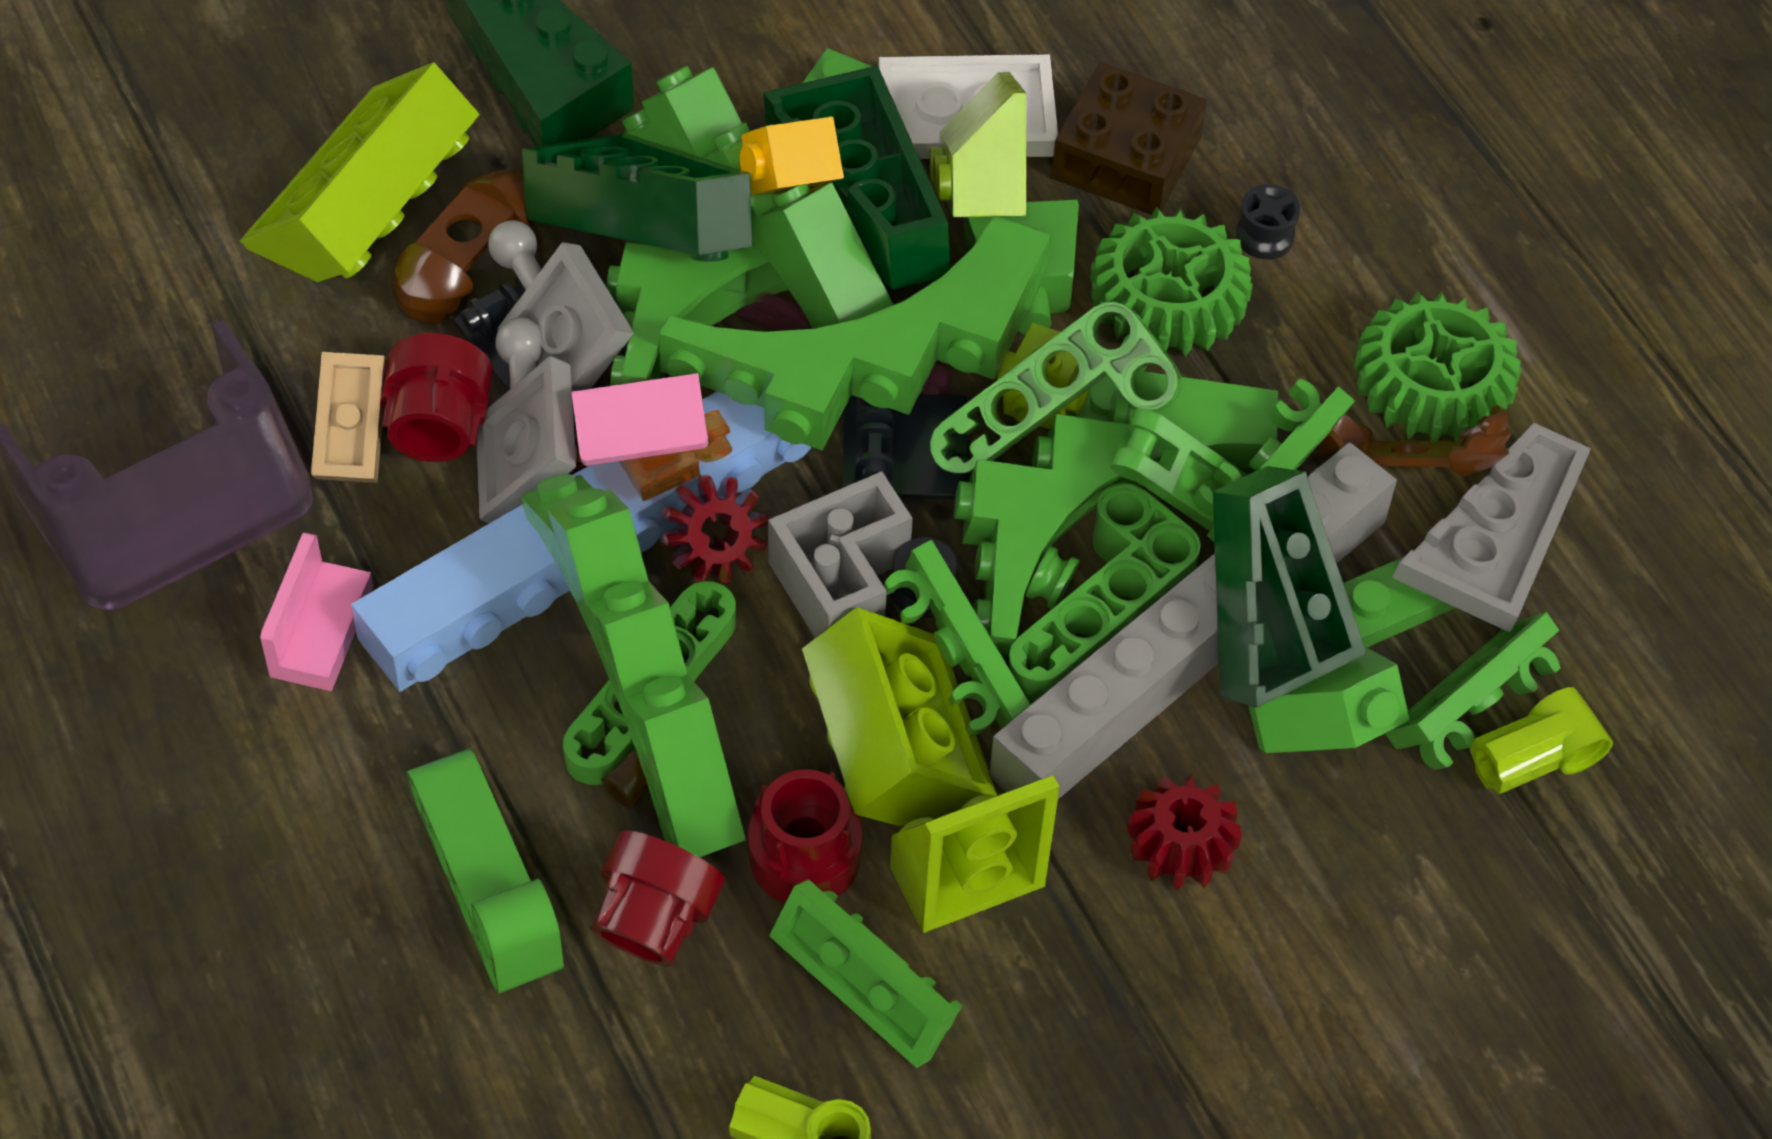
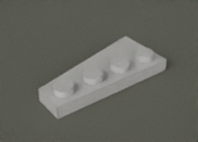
M1533 423L1508 449L1509 454L1492 466L1489 474L1478 485L1474 484L1461 498L1458 506L1428 532L1425 540L1414 551L1411 550L1399 562L1392 578L1510 632L1521 612L1591 448Z

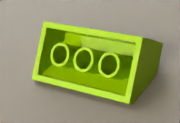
M435 62L372 87L242 237L240 242L248 250L317 283L342 275L344 278L353 276L371 258V253L367 249L377 238H382L389 234L401 223L405 216L401 209L407 201L424 193L435 182L437 175L433 170L442 159L447 160L465 146L469 140V136L465 132L480 114Z

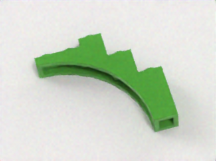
M687 65L656 81L661 92L642 101L643 109L621 120L625 131L617 135L630 134L741 170L740 150L743 146L741 135L750 132V129L746 122H741L714 67L693 75ZM832 182L810 189L808 185H800L780 192L754 196L751 194L752 241L775 268L801 307L812 329L860 319L893 306Z
M994 215L973 248L945 275L905 301L866 317L816 329L770 332L713 327L669 315L659 332L660 371L672 377L698 373L700 386L726 394L741 404H754L765 408V431L774 433L782 440L792 444L802 443L823 450L851 395L862 398L875 407L891 408L909 415L937 360L950 364L959 371L976 373L995 380L1047 274L1051 234Z
M752 241V247L728 250L729 257L725 260L704 262L693 260L689 253L626 242L621 266L610 265L606 288L634 334L623 347L627 348L626 355L614 356L610 386L656 380L665 377L666 373L660 371L659 332L669 315L713 326L742 307L789 290L775 268Z
M1145 371L1137 373L1135 389L1144 400H1156L1166 392L1168 387V376L1166 374ZM1181 377L1182 388L1177 400L1170 407L1154 412L1167 418L1244 473L1256 472L1248 465L1249 462L1272 436L1277 439V426L1270 419L1269 413L1278 403V391ZM1114 391L1112 395L1108 421L1056 414L1047 436H1037L1032 467L977 459L969 482L959 481L954 503V519L964 520L962 544L978 546L975 561V579L985 580L984 598L976 599L973 609L1005 663L1009 656L1011 645L1017 639L1024 593L1031 576L1039 566L1049 547L1053 546L1086 514L1097 508L1098 498L1104 489L1119 483L1142 486L1138 482L1118 475L1111 469V464L1118 448H1126L1132 433L1129 431L1128 425L1135 409H1137V407H1134L1125 399L1121 392ZM1155 444L1149 458L1159 463L1164 449Z
M561 474L544 479L537 485V490L520 495L525 514L556 562L596 645L633 740L663 838L667 842L698 857L745 841L746 838L709 699L687 674L669 603L648 581L629 508L611 489L603 491L602 489L593 488L581 475L574 477L570 474Z

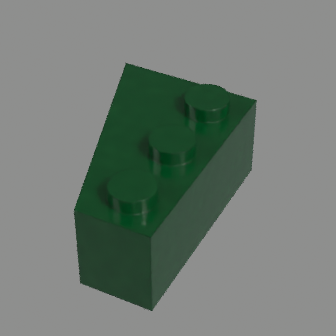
M1267 466L1213 491L1220 697L1257 708L1367 654L1306 471Z

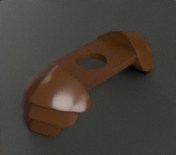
M499 170L477 176L465 183L457 191L459 192L458 196L417 241L408 245L400 254L394 270L393 289L396 293L397 304L411 319L433 324L443 322L446 314L457 310L461 298L471 293L473 282L466 272L488 248V241L492 230L498 224L509 220L520 221L528 226L531 225L532 220L526 219L524 177L520 171ZM460 220L474 221L482 228L477 238L467 242L451 239L447 234V230L453 223Z
M1493 406L1490 416L1482 417L1475 428L1469 427L1465 429L1457 441H1373V432L1369 427H1358L1352 418L1344 415L1313 452L1327 461L1350 442L1379 466L1452 467V470L1458 475L1467 476L1491 468L1509 454L1505 446L1511 436V432L1507 427L1509 414L1503 406Z

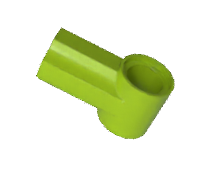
M1567 687L1545 697L1530 711L1527 717L1473 739L1470 753L1474 760L1475 772L1486 789L1491 788L1498 794H1501L1559 768L1565 775L1581 772L1601 760L1613 746V740L1579 691L1574 687Z
M755 1075L749 1083H745L735 1103L734 1114L729 1125L730 1136L735 1139H832L839 1136L851 1139H871L869 1118L864 1110L852 1101L836 1099L822 1102Z

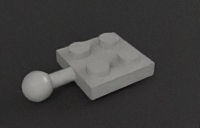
M509 220L498 224L492 230L489 237L488 248L490 255L500 266L513 269L526 291L497 330L499 331L504 323L514 318L532 320L539 326L542 337L541 346L544 349L541 357L534 363V369L549 356H552L570 364L572 392L591 389L614 360V356L618 355L634 334L632 328L581 245L562 242L541 269L534 257L537 250V240L532 229L525 223L516 220Z
M527 318L511 319L504 323L497 333V352L509 364L510 390L487 409L485 423L483 425L479 424L478 427L479 519L487 523L493 522L522 505L520 495L537 490V485L544 479L556 475L569 474L576 467L577 447L574 438L570 364L549 356L534 369V363L541 357L544 349L541 346L542 337L539 326Z

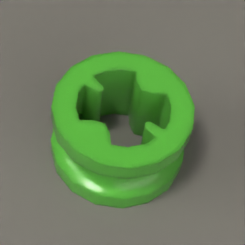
M1050 546L1031 580L1026 598L1033 601L1036 597H1042L1047 601V608L1052 610L1064 597L1080 560L1073 556L1069 560H1063L1058 555V549Z

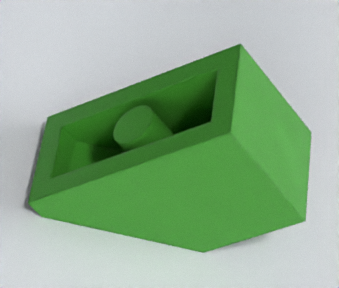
M1365 647L1367 654L1257 708L1248 706L1259 749L1265 753L1356 748L1409 722L1410 719L1397 664Z

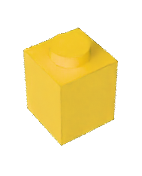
M833 117L770 125L741 135L743 146L740 150V166L742 171L750 173L752 196L780 192L800 185L813 187L844 178Z

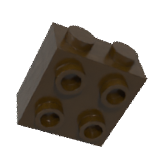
M1099 62L1055 140L1051 179L1150 215L1153 214L1156 207L1162 212L1201 139L1207 99L1145 78L1131 71Z

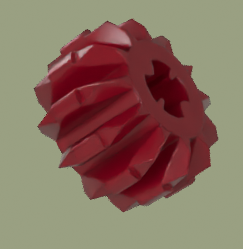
M707 474L700 475L697 483L698 497L687 487L680 485L675 490V493L685 504L683 510L680 512L672 507L663 508L661 515L671 522L678 523V528L661 533L660 541L668 546L682 544L673 553L670 562L680 569L693 561L691 577L694 580L703 582L708 577L713 566L717 580L721 583H728L731 581L732 576L730 562L734 561L740 569L747 573L754 568L752 560L744 554L748 546L757 551L766 550L767 541L752 535V530L768 525L769 517L763 512L748 513L756 505L759 496L755 491L749 489L736 497L738 491L737 479L726 476L716 491L712 477ZM720 513L719 521L728 526L727 532L723 539L713 536L715 544L709 545L710 537L701 531L702 525L706 519L715 522V514Z
M1192 773L1185 778L1183 786L1175 785L1164 775L1161 781L1157 783L1156 792L1143 789L1142 793L1137 797L1136 811L1129 815L1126 830L1129 838L1133 839L1130 850L1133 861L1149 862L1147 874H1149L1150 881L1164 873L1172 875L1171 881L1176 891L1184 885L1186 877L1191 876L1201 887L1205 888L1211 882L1213 871L1225 874L1232 866L1233 852L1239 848L1242 838L1241 826L1236 824L1238 815L1236 802L1219 801L1221 790L1219 789L1218 782L1204 790L1197 788V783Z

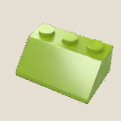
M998 72L940 131V147H930V183L934 185V192H938V200L946 201L953 217L1026 216V92L1010 72Z
M855 607L802 648L810 673V686L818 698L828 729L827 739L836 754L845 782L844 790L855 814L892 825L903 826L918 818H936L960 810L965 803L980 795L992 794L997 796L977 736L969 735L965 729L971 722L964 700L954 706L948 700L954 689L959 685L953 668L942 656L933 633Z

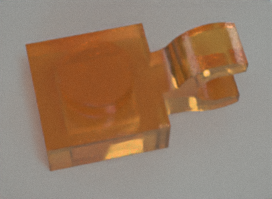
M719 410L704 414L708 436V446L706 448L619 461L642 501H646L700 476L698 460L714 462L732 452V446L725 437V435L730 433V428Z

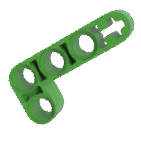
M1104 302L1092 308L941 422L934 430L930 441L931 453L935 462L946 471L954 474L972 473L977 459L994 461L1107 375L1125 399L1134 407L1152 411H1161L1170 407L1177 400L1182 388L1181 375L1175 363L1139 315L1123 304ZM1120 314L1127 319L1130 325V335L1128 341L1122 347L1108 350L1100 344L1097 330L1105 317ZM1061 352H1070L1079 364V374L1071 385L1065 388H1058L1050 382L1047 367L1055 355ZM1156 364L1165 370L1168 376V387L1160 398L1147 401L1138 395L1135 389V378L1143 367ZM1011 390L1020 391L1028 402V412L1025 419L1015 426L1006 425L1000 419L997 409L1000 398ZM981 411L986 425L999 434L1001 438L994 442L992 435L983 434L970 445V451L974 455L970 460L966 457H952L949 451L956 445L952 435L955 431L959 434L970 435L984 426L981 421L975 418V415Z
M1113 484L1104 489L1098 498L1092 543L1096 553L1107 564L1020 635L1011 645L1008 668L1030 705L1197 568L1201 547L1198 535L1189 525L1156 498L1135 484ZM1163 561H1171L1175 564L1165 563ZM1118 597H1127L1133 600L1127 601L1119 599ZM1080 633V634L1088 635L1089 637H1088V638H1080V637H1076V636H1074V635H1072V634Z
M468 748L407 770V780L418 812L496 992L500 994L564 969L559 926L549 897L538 878L530 880L472 749Z

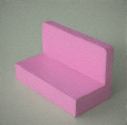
M698 373L572 392L579 453L583 465L589 466L704 449L708 446Z
M302 533L261 631L260 639L270 678L332 691L356 632L351 604L371 593L374 586L371 572L322 562L317 535Z

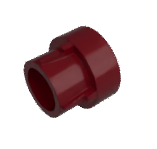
M422 333L398 341L388 354L380 398L381 403L385 404L382 426L388 428L387 433L390 443L404 455L421 462L450 461L463 455L469 445L475 446L479 424L483 425L485 423L493 375L492 364L487 355L472 343L446 334Z
M795 770L781 775L769 786L763 784L760 797L754 804V813L748 826V863L756 883L768 895L783 903H786L794 886L808 879L821 891H833L837 896L843 894L854 882L860 869L862 827L858 815L854 813L853 807L849 803L846 791L836 781L835 773L831 772L827 775L816 770Z
M621 831L601 871V876L607 881L605 888L608 891L590 930L606 943L632 956L653 964L667 967L672 966L684 938H689L695 922L706 923L726 879L714 866L674 844L640 832Z

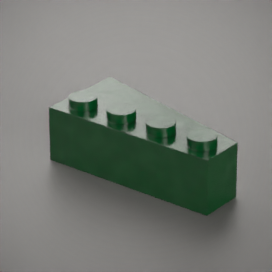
M445 0V7L449 16L475 57L481 58L489 71L490 81L499 94L503 93L513 109L514 119L523 133L527 132L535 147L589 139L634 110L632 62L562 1Z
M878 65L763 92L766 126L833 117L844 178L832 181L877 273L891 290L941 278L950 270L948 221Z
M630 134L522 149L525 213L527 220L691 254L693 260L704 262L725 260L729 257L728 250L752 247L750 173Z

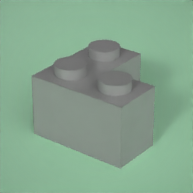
M879 472L768 520V563L815 638L855 607L885 617L887 591L877 575L893 569V561L897 550L905 542L911 540L913 518L883 472Z

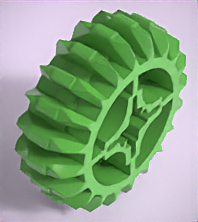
M1156 207L1150 219L1146 220L1134 213L1131 220L1128 221V226L1115 223L1109 238H1102L1101 244L1097 248L1095 262L1091 264L1090 272L1093 306H1098L1104 302H1117L1131 308L1139 315L1165 351H1167L1168 347H1177L1183 356L1186 357L1189 351L1192 350V345L1196 344L1208 352L1211 345L1214 344L1215 338L1227 341L1234 325H1240L1241 320L1245 316L1247 302L1250 301L1252 292L1249 258L1242 255L1240 240L1227 239L1225 224L1209 228L1207 227L1204 214L1195 220L1187 219L1180 207L1173 217H1165ZM1141 267L1139 268L1138 275L1131 278L1127 277L1131 271ZM1213 285L1215 290L1202 298L1203 289ZM1120 314L1107 316L1101 321V324H1114L1113 330L1115 331L1116 339L1125 338L1128 334L1130 335V325L1127 319Z
M1442 291L1434 301H1427L1419 292L1415 294L1409 304L1395 298L1388 311H1377L1371 320L1370 326H1366L1365 332H1362L1360 336L1358 351L1354 361L1355 375L1358 376V394L1368 397L1369 413L1385 412L1386 429L1397 424L1405 426L1408 440L1417 432L1428 434L1430 441H1437L1440 439L1441 434H1447L1453 441H1457L1465 429L1469 427L1475 428L1482 417L1490 416L1493 406L1499 405L1508 409L1509 405L1514 402L1518 390L1516 385L1521 374V360L1516 358L1518 353L1516 349L1517 341L1506 338V322L1489 323L1488 307L1476 312L1468 309L1466 297L1458 304L1447 302ZM1405 349L1404 353L1397 354L1398 352ZM1480 381L1477 384L1469 387L1470 382Z

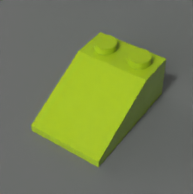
M1054 775L997 796L992 794L977 796L965 803L960 810L936 819L931 817L918 818L905 825L898 833L892 835L890 869L922 933L1045 887L1060 788Z

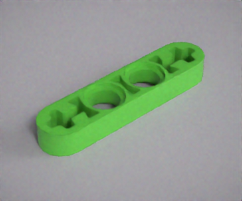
M703 581L689 586L670 607L680 648L688 657L685 663L686 671L693 681L696 680L724 646L736 628L735 598L732 592L724 585L713 581ZM712 607L718 609L719 618L707 615L696 627V610L707 613ZM695 627L697 639L691 634ZM610 680L568 728L563 739L564 761L568 773L576 781L587 785L602 784L601 779L607 773H610L635 748L623 714L614 708L617 697ZM605 724L607 725L608 728L611 729V731L607 734L606 737H605ZM605 737V756L593 753L588 759L582 757V746L594 749Z

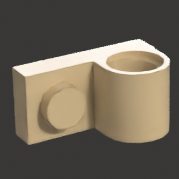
M322 352L311 475L315 479L378 483L382 423L385 404L380 401L387 364L385 356Z

